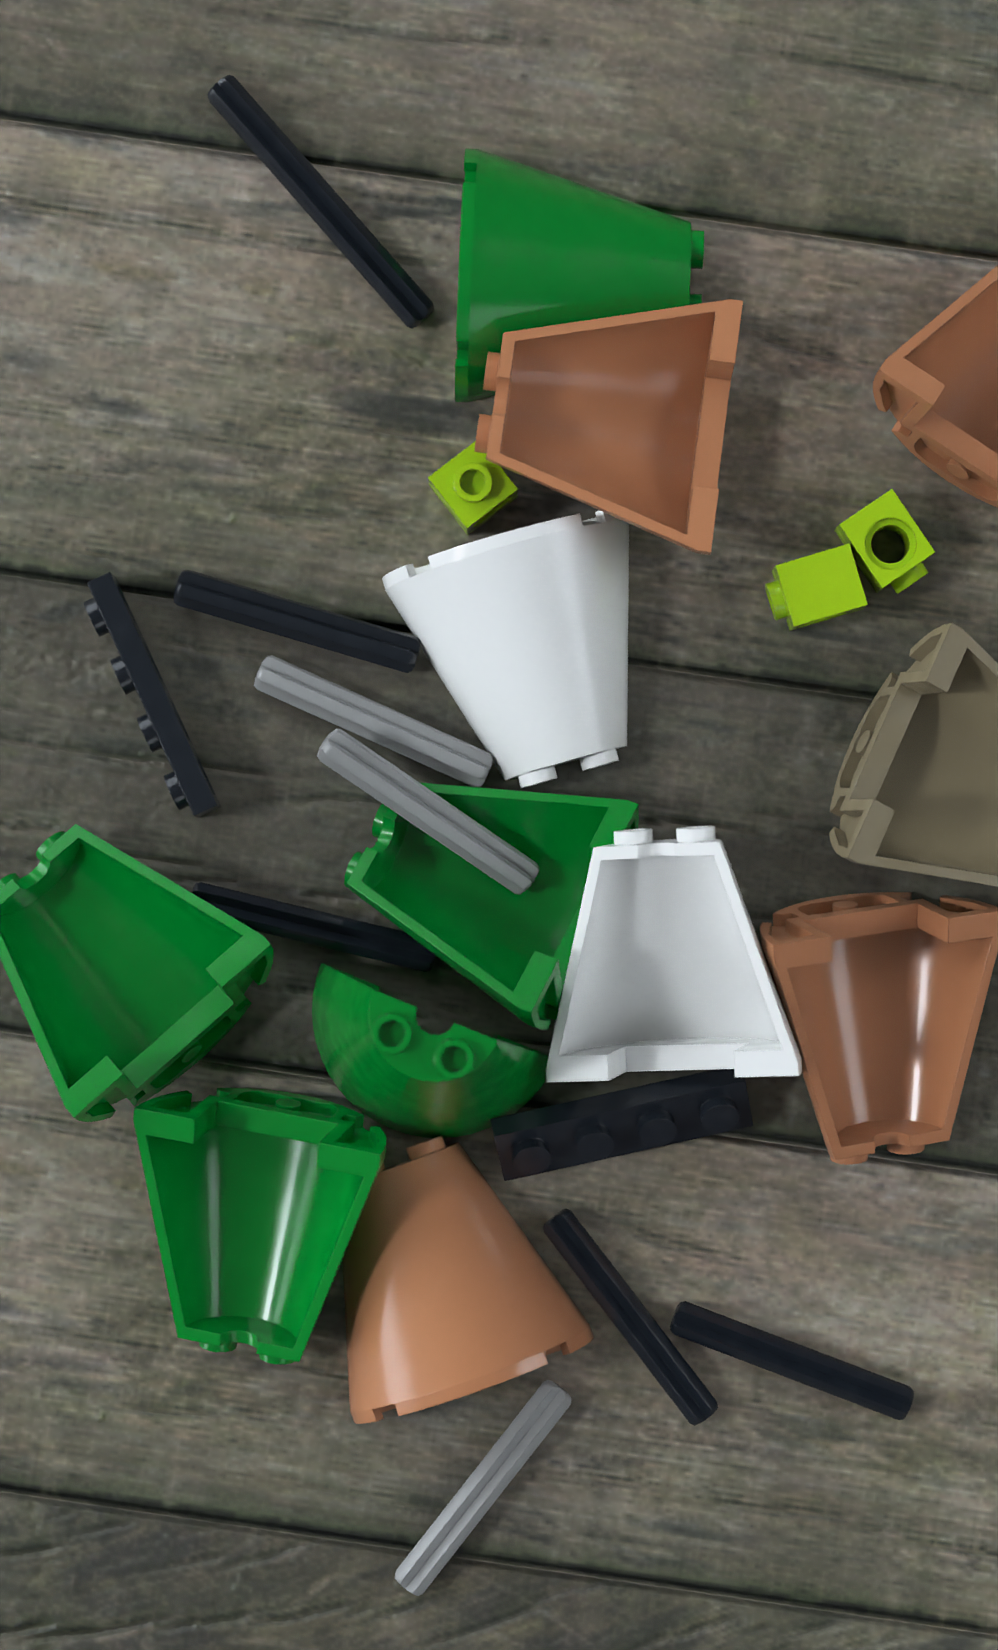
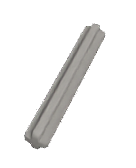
M273 655L267 656L257 672L254 682L257 690L472 787H481L492 767L493 756L491 753Z
M335 729L322 742L317 753L318 759L348 781L513 893L522 894L532 885L539 872V866L534 860L342 729Z
M546 1380L541 1384L397 1568L395 1579L408 1592L420 1596L426 1591L569 1408L572 1401L571 1396L558 1384L550 1380Z

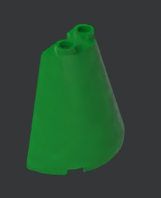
M465 148V176L462 186L457 294L455 402H472L495 396V391L483 390L488 351L501 352L504 332L702 303V294L690 293L691 269L703 268L704 231L692 230L691 222L480 149Z
M421 783L538 864L539 872L532 885L522 894L513 893L396 812L381 804L372 826V835L378 838L374 847H366L363 853L358 851L353 855L346 869L344 877L345 887L349 888L359 898L524 1023L541 1030H547L551 1020L546 1018L549 1017L557 1020L593 847L614 844L613 831L638 829V804L624 799Z
M75 824L67 832H57L41 844L36 852V858L40 862L29 874L20 878L16 873H12L0 880V959L65 1108L78 1121L95 1122L111 1118L116 1112L111 1105L125 1098L134 1107L174 1082L202 1059L234 1027L252 1003L244 994L253 980L258 986L266 982L273 964L274 953L272 945L262 934Z
M321 963L315 981L312 1001L313 1031L321 1060L329 1076L343 1095L362 1113L390 1129L419 1137L434 1138L442 1135L443 1138L474 1134L492 1127L490 1119L516 1113L530 1101L545 1082L549 1055L500 1035L496 1039L455 1022L445 1033L438 1035L429 1034L421 1029L417 1023L416 1006L379 992L381 986Z
M217 1088L216 1096L209 1095L203 1101L191 1102L192 1093L185 1090L161 1095L139 1104L134 1108L133 1122L177 1337L199 1342L201 1348L212 1352L233 1351L237 1348V1343H245L257 1349L256 1354H259V1358L267 1363L284 1365L299 1362L385 1159L387 1141L383 1130L379 1126L370 1127V1131L363 1128L364 1115L340 1104L302 1094L268 1089Z

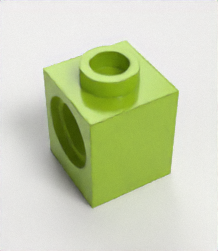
M475 442L428 477L431 489L467 535L518 497V488L501 466L487 461L486 453L475 452Z
M893 489L840 523L834 530L844 545L850 544L855 562L876 593L891 584L895 592L899 594L929 573L922 562L930 558L935 551ZM891 530L902 538L905 552L901 561L885 563L874 555L871 548V540L876 532Z
M850 544L775 565L772 569L774 581L765 584L767 598L774 619L786 618L789 631L863 610L868 605Z

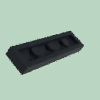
M109 572L87 582L94 598L83 602L85 609L99 637L109 632L120 654V656L110 660L111 665L125 694L137 691L146 714L137 718L138 724L152 753L163 748L173 772L163 777L178 810L180 811L190 806L193 815L199 818L221 808L116 577Z
M734 1069L709 1070L490 1119L504 1181L754 1126L745 1077H735Z

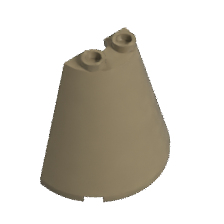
M948 623L928 633L910 649L909 657L916 661L906 672H900L899 675L891 672L865 712L848 747L834 787L830 812L840 817V828L833 827L829 832V837L834 851L853 863L998 887V663L966 631L953 623Z

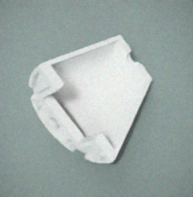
M600 510L595 512V518L582 521L580 514H575L473 541L428 556L429 565L414 569L413 564H408L389 572L382 578L386 593L412 634L420 640L422 650L486 751L493 756V762L504 780L518 777L521 788L557 779L555 766L579 759L582 771L617 762L619 758L616 749L627 746L629 523Z
M715 826L676 828L677 839L653 840V831L650 828L613 831L614 844L593 847L546 1066L547 1082L609 1081L625 1072L734 1069L735 1077L799 1076L802 1074L801 1055L723 842L720 839H716Z

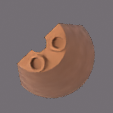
M998 265L883 362L873 381V394L877 408L883 412H887L890 409L897 419L891 431L900 442L939 476L964 492L997 508Z
M728 299L504 332L501 352L488 351L483 390L495 391L492 415L479 414L475 452L486 453V460L696 554L710 555L719 494L717 485L729 391L736 361L743 301Z
M875 892L819 898L794 904L774 912L773 926L769 922H762L760 926V945L802 1058V1074L830 1160L834 1163L845 1165L860 1164L868 1160L869 1154H875L877 1146L887 1145V1150L891 1153L910 1155L924 1151L926 1144L949 1141L998 953V907L981 901L948 895L940 897L939 907L923 898L912 900V892Z
M442 1135L407 1147L406 1151L410 1160L385 1168L383 1162L342 1260L350 1412L356 1424L384 1419L383 1412L395 1408L398 1416H402L478 1392L547 1365L546 1355L560 1350L563 1355L571 1354L594 1339L590 1324L459 1142L445 1146Z

